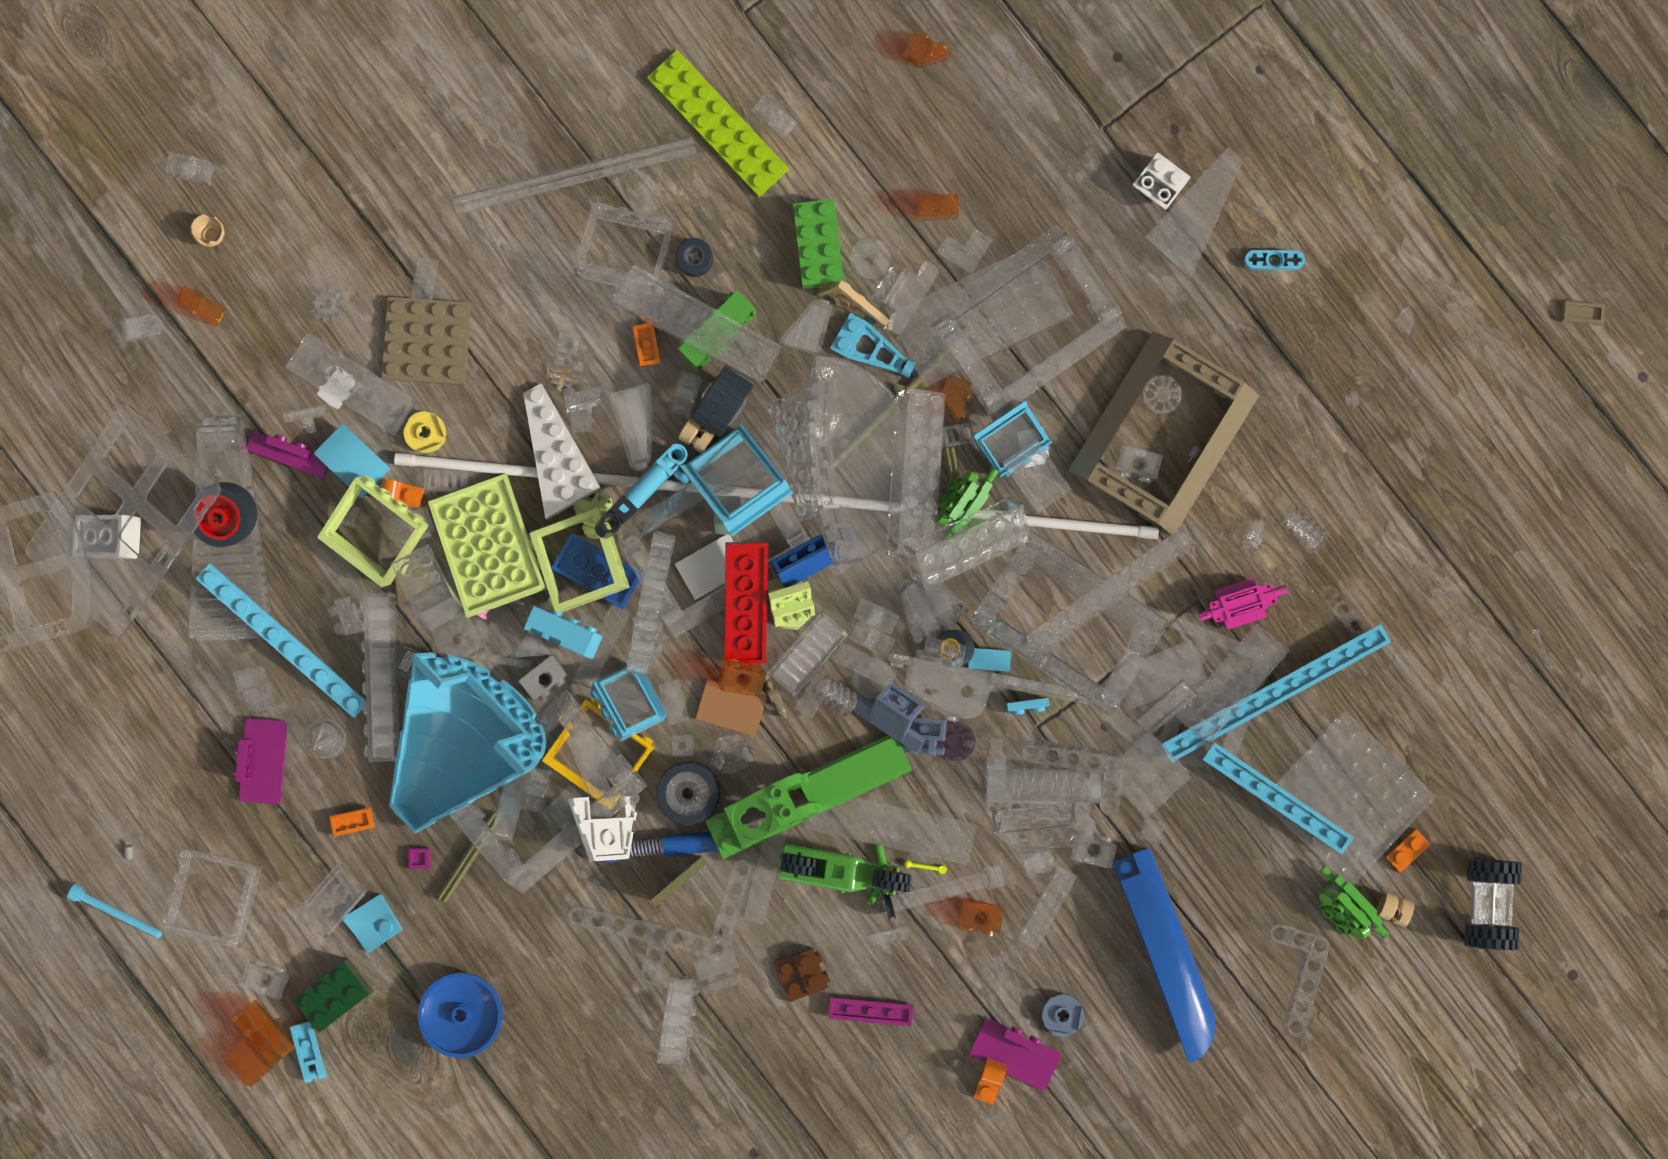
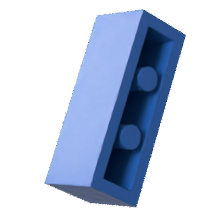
M825 531L771 560V563L784 588H787L836 563L840 558L833 542Z

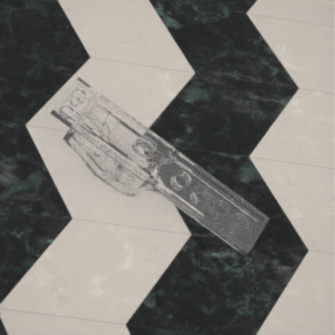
M888 653L887 662H891V667L903 669L904 665L907 666L903 689L913 696L917 695L930 704L929 707L937 713L944 715L945 720L957 722L958 718L971 719L981 714L987 705L989 693L994 687L1089 705L1090 701H1095L1096 697L1094 692L899 654ZM964 686H969L972 690L968 698L964 697L961 693ZM925 689H930L932 694H926Z

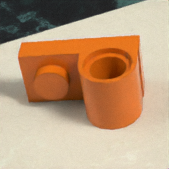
M385 478L382 479L381 488L388 490L394 499L402 501L409 507L420 509L425 491L424 488Z
M987 1057L974 1093L975 1099L994 1104L1006 1074L1007 1064Z

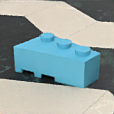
M533 607L525 624V630L593 659L603 637L596 633V628L585 625L583 628L579 626L580 621L571 617L565 620L562 618V613L555 612L553 609L551 612H547L538 607Z

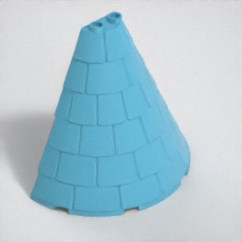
M432 652L418 653L412 657V674L408 682L403 730L400 731L389 807L413 833L421 831L434 824L437 820L454 813L457 809L474 802L476 799L494 791L516 777L531 771L543 757L546 749L545 732L543 726L535 721L536 712L515 688L505 680L499 683L490 677V670L469 660L449 654L445 658L436 657L435 653Z

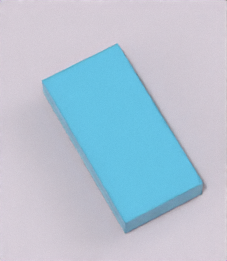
M974 648L973 657L968 662V669L1010 672L1011 651Z

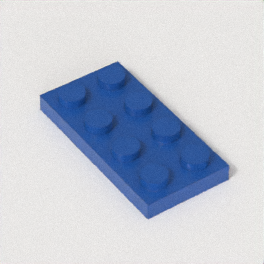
M571 533L551 569L591 592L614 584L604 551ZM621 561L630 588L603 597V599L624 610L644 573Z

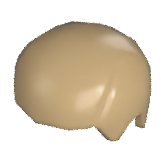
M205 214L195 218L190 226L191 234L195 241L204 247L218 245L222 242L225 235L223 224L216 217H209Z

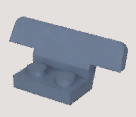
M891 681L877 696L874 704L860 694L856 698L853 706L855 713L911 751H919L926 741L924 737L910 729L912 721L924 708V703Z

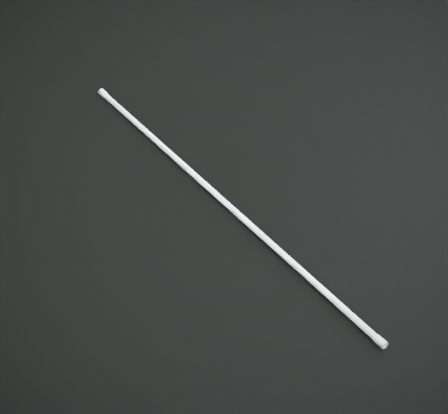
M395 453L394 464L402 466H422L494 474L506 473L507 475L538 478L536 467L426 457L406 453ZM593 473L598 484L632 487L640 478ZM666 480L657 489L700 494L692 482L684 484L681 481ZM707 484L712 492L718 496H738L751 499L763 490ZM794 492L781 501L932 517L937 515V512L934 511L936 506ZM979 511L973 521L1136 536L1156 540L1159 534V527L1130 526Z

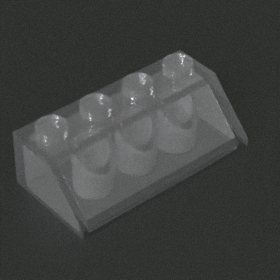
M672 974L670 977L657 1059L659 1064H683L685 1058L689 1059L691 1046H687L688 1037L692 1038L694 1025H690L691 1016L695 1017L697 1004H693L694 996L699 995L700 983H696V977Z

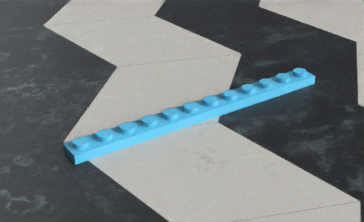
M1378 624L1161 743L1169 760L1173 762L1391 643V640L1382 624Z

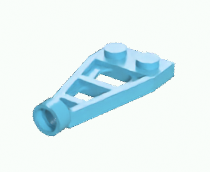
M852 313L849 314L830 347V350L848 360L896 372L909 378L916 366V363L904 357L872 325ZM863 335H868L876 344V348L871 354L860 353L856 350V345ZM880 348H885L893 354L894 358L891 363H884L876 359ZM906 363L905 367L902 370L901 365Z

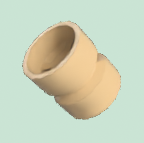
M690 418L678 439L687 445L692 444L694 450L703 453L709 448L716 434Z
M1384 892L1377 906V915L1383 920L1389 921L1392 919L1394 924L1406 927L1413 915L1415 903L1405 898L1398 900L1397 895Z

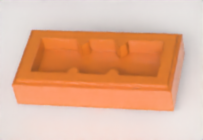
M371 807L329 816L333 837L375 828Z

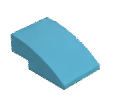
M343 423L314 451V454L349 487L356 477L363 475L371 477L376 484L391 469L388 464ZM362 489L358 496L363 498L368 492Z

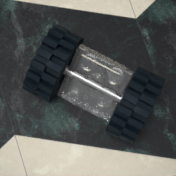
M1492 859L1467 860V880L1473 882L1471 886L1470 924H1465L1464 946L1490 950H1518L1519 928L1509 926H1512L1514 884H1521V862Z

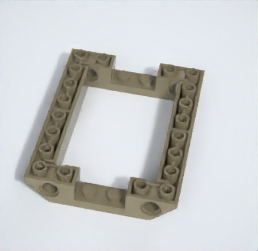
M1153 331L1067 472L1099 492L1107 493L1138 512L1140 517L1174 536L1259 395L1244 381L1173 338ZM1161 359L1168 362L1167 365L1175 370L1181 369L1214 389L1213 393L1221 398H1227L1232 401L1168 505L1098 463Z

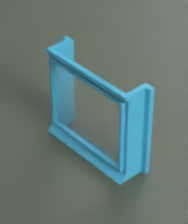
M741 423L738 428L685 465H680L686 477L691 480L731 536H734L793 493L785 478Z

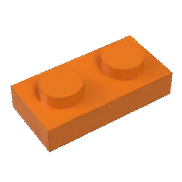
M653 322L632 326L640 367L661 364Z
M1414 829L1385 858L1401 873L1431 844L1417 829Z

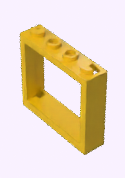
M593 698L591 701L585 699L542 761L611 809L655 746L652 745L653 740L644 734L642 737L638 734L630 737L646 749L613 796L610 797L555 758V755L588 708L603 718L598 701H594ZM627 722L625 723L626 728H629V727L632 726L631 724H629V723H627Z

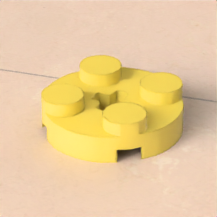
M425 411L418 412L408 419L404 428V438L406 443L419 453H432L445 443L446 427L444 422L435 414ZM423 427L431 431L427 438L420 436Z

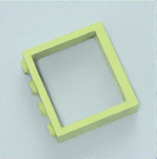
M363 475L353 480L317 538L379 586L384 587L392 583L429 525L424 522L422 516L407 509L408 506L405 503L394 499L388 490L377 486L371 477ZM362 489L415 528L388 571H385L335 532Z
M602 508L592 509L530 533V545L536 551V562L539 570H542L543 582L550 595L549 604L555 612L562 613L630 588L613 536L607 539L599 537L614 584L565 602L561 600L541 537L592 518L596 524L605 514V510ZM604 522V526L611 530L609 523Z

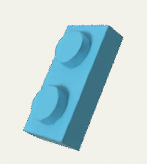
M1049 698L1006 703L1007 712L1012 711V715L1025 714V709L1041 712L1045 711V707L1050 706Z

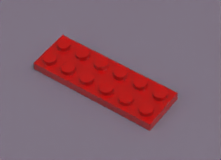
M767 541L725 542V665L766 663Z

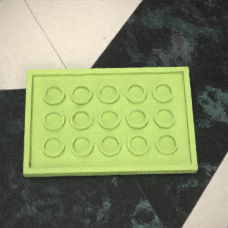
M506 473L428 502L467 618L546 589Z

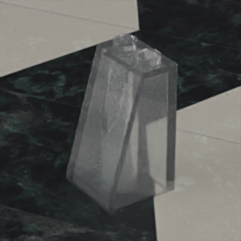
M650 383L609 394L629 466L632 470H637V472L646 471L650 465H653V390Z

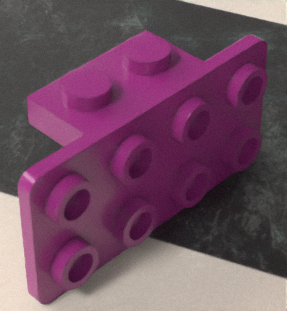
M247 719L245 721L244 739H239V743H236L235 746L237 764L233 768V776L236 777L235 781L240 782L239 800L241 802L281 803L288 728L286 721Z
M985 1019L970 1050V1055L984 1063L987 1057L1007 1064L1006 1074L1039 1090H1045L1061 1058L1060 1052L1042 1044V1040L1036 1036L1031 1035L1028 1037L1023 1035V1030L1015 1026L1009 1028L993 1019Z

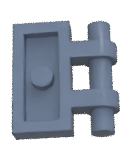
M916 717L912 721L910 729L926 740H929V746L923 745L919 751L913 752L903 745V751L910 752L912 755H918V753L928 754L933 757L944 755L945 747H938L937 741H945L947 720Z

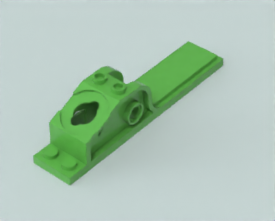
M888 735L805 774L797 773L775 782L724 808V812L705 820L722 859H725L911 772L912 768L900 743ZM801 788L808 804L795 809L788 791ZM755 807L760 811H764L766 819L757 828H750L741 822V816L749 809Z

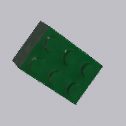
M347 959L293 1000L315 1030L320 1033L373 993V990L352 962Z

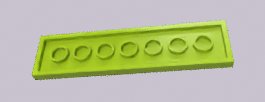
M678 50L647 77L655 88L759 198L789 171L787 165Z

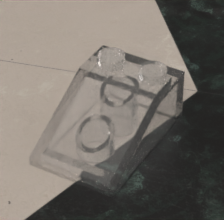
M1034 439L1002 462L1023 499L1034 514H1038L1072 490L1037 439Z

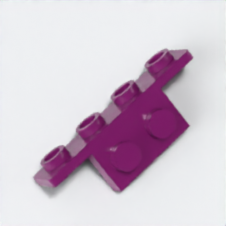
M253 431L247 446L248 451L317 477L325 478L328 467L314 453L306 450V445L296 441L293 445L287 443L288 438L275 434V437Z

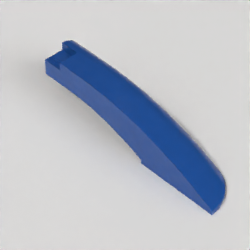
M1146 849L1112 862V866L1142 940L1158 988L1190 1064L1203 1056L1210 1047L1215 1034V1016L1151 849Z

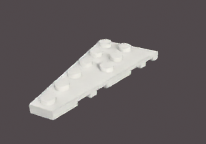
M540 383L523 393L544 513L545 518L548 520L599 491L601 487L544 386Z

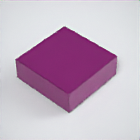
M408 848V869H430V848Z

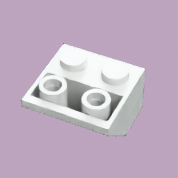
M1157 152L1132 186L1166 210L1186 185L1190 176Z

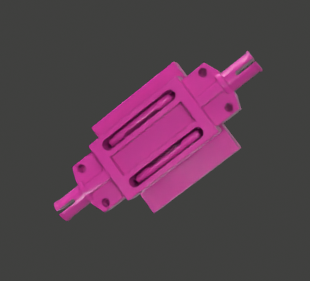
M1253 577L1213 590L1216 601L1210 602L1209 610L1198 613V617L1206 614V616L1199 618L1200 621L1213 618L1216 623L1223 621L1226 630L1267 617L1265 612L1267 606L1277 603V596L1288 593V589L1280 591L1287 588L1286 585L1274 588L1270 583L1260 586V584L1256 585Z

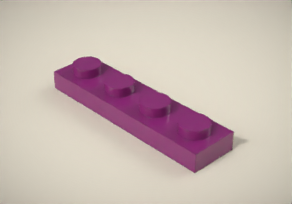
M830 997L828 1019L912 1026L914 1004Z

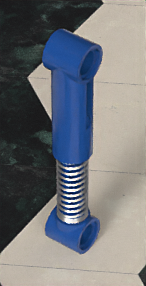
M710 832L663 836L662 840L659 838V840L655 839V841L653 839L652 841H649V839L648 841L644 840V842L642 840L640 842L638 840L637 842L633 841L629 858L631 855L632 857L634 855L641 857L642 854L643 856L646 854L649 856V854L653 855V853L654 855L662 853L666 857L719 852ZM621 859L600 861V863L621 861Z

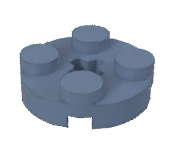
M1057 994L1048 998L1042 1008L1041 1017L1045 1027L1053 1035L1068 1037L1081 1028L1084 1021V1011L1080 1003L1073 996ZM1061 1010H1065V1013L1068 1014V1018H1064L1063 1021H1060V1017L1057 1016V1013L1061 1012Z

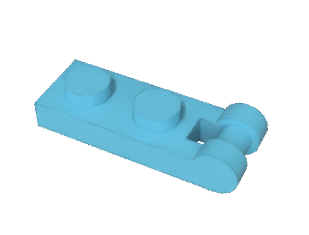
M307 1021L291 1026L290 1030L305 1083L312 1082L315 1078H326L327 1071L323 1064L312 1024ZM315 1064L316 1070L311 1071L309 1065Z

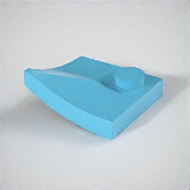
M382 894L342 918L367 953L372 952L403 930Z

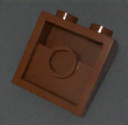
M813 947L774 962L789 1003L827 989V983L831 982L827 971H822L820 963L823 961L819 951H814Z

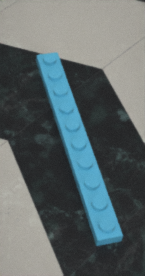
M209 563L196 577L197 581L353 718L369 703L368 700L212 563Z

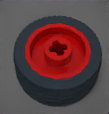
M219 482L202 489L193 498L188 518L191 529L202 542L213 547H228L244 540L253 531L258 511L255 500L245 488L235 483Z

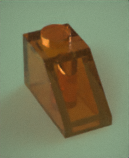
M183 286L174 303L216 327L226 311V308L186 286Z

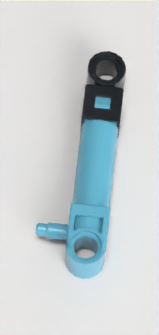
M680 444L671 445L597 521L595 531L599 537L604 539L612 537L672 474L684 484L689 481L686 475L679 469L680 465L687 459V450L684 446ZM671 453L675 454L678 460L673 459ZM604 522H608L612 529H607L604 526Z

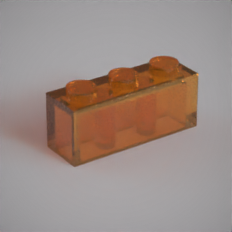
M256 999L229 1020L269 1069L295 1048Z

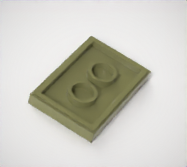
M701 856L651 899L655 906L659 905L706 864L703 857Z

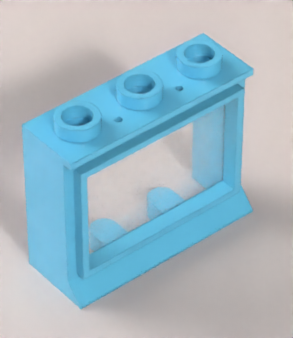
M1020 401L1019 405L1004 412L1000 418L985 425V428L970 435L991 468L999 472L997 477L1004 476L1006 478L1015 472V467L1028 464L1032 460L1031 456L1036 453L1038 455L1044 453L1049 449L1048 445L1052 443L1029 409L1026 401Z
M638 660L592 683L591 696L594 701H598L600 704V712L603 718L608 719L612 735L615 738L618 737L620 742L664 721L667 716V712Z

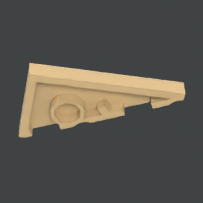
M840 280L820 288L817 294L822 298L824 295L834 298L835 305L845 308L861 318L867 315L877 321L875 325L888 331L894 325L892 321L866 301L863 295L854 291L847 282Z

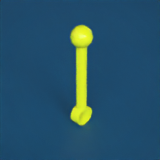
M910 860L904 861L905 868L929 869L939 871L941 874L947 871V868L943 865L936 867L912 863Z

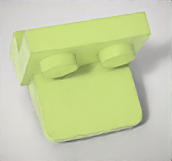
M779 578L767 582L770 611L775 627L798 630L811 616L815 615L811 588L808 581L804 583L800 581L787 588H784Z

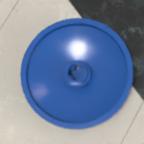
M465 972L448 974L435 981L424 993L418 1009L419 1028L426 1042L437 1052L453 1058L471 1057L484 1051L497 1037L503 1022L501 999L494 987L482 977Z

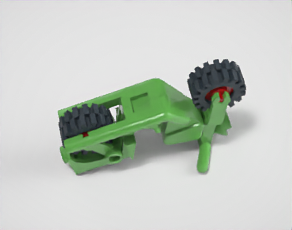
M881 843L875 845L878 864L852 856L849 851L846 854L788 844L784 847V853L781 854L779 863L781 870L780 880L840 890L841 893L873 887L867 898L868 905L875 903L880 892L896 895V891L909 892L912 875L901 873L900 867L887 864L884 848Z

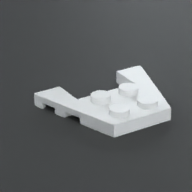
M639 795L619 796L621 818L592 820L590 817L589 797L568 799L590 862L629 859L633 838L631 829L633 820H636L637 813L635 812L636 803H639Z

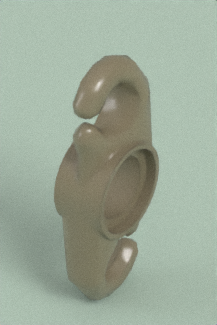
M763 671L762 678L766 691L780 716L786 719L787 713L782 697L768 673Z

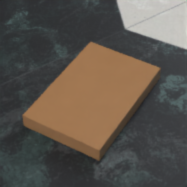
M707 679L696 719L756 737L767 697Z

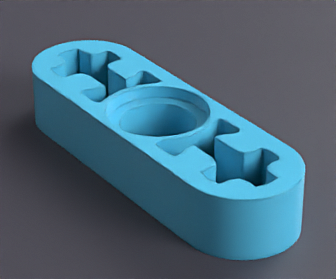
M1252 250L1244 257V265L1249 270L1296 271L1305 263L1303 253L1297 250ZM1252 255H1255V259H1262L1263 255H1266L1264 259L1265 266L1262 265L1263 261H1258L1253 265L1248 259ZM1271 255L1278 256L1280 259L1279 265H1271L1269 257ZM1284 255H1286L1285 259H1292L1293 256H1296V259L1300 260L1296 266H1294L1293 262H1286V266H1283Z

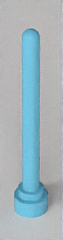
M76 883L71 887L67 895V899L73 902L83 901L155 938L162 936V932L159 929L86 894L83 887Z

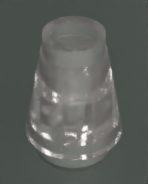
M1253 519V522L1241 538V545L1244 548L1256 551L1258 547H1261L1265 522L1260 519Z

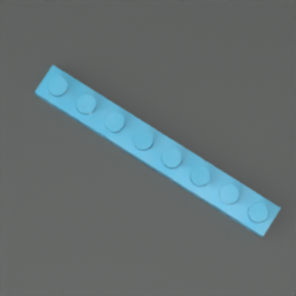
M1215 742L1212 743L1202 758L1203 761L1341 855H1343L1353 840V836Z

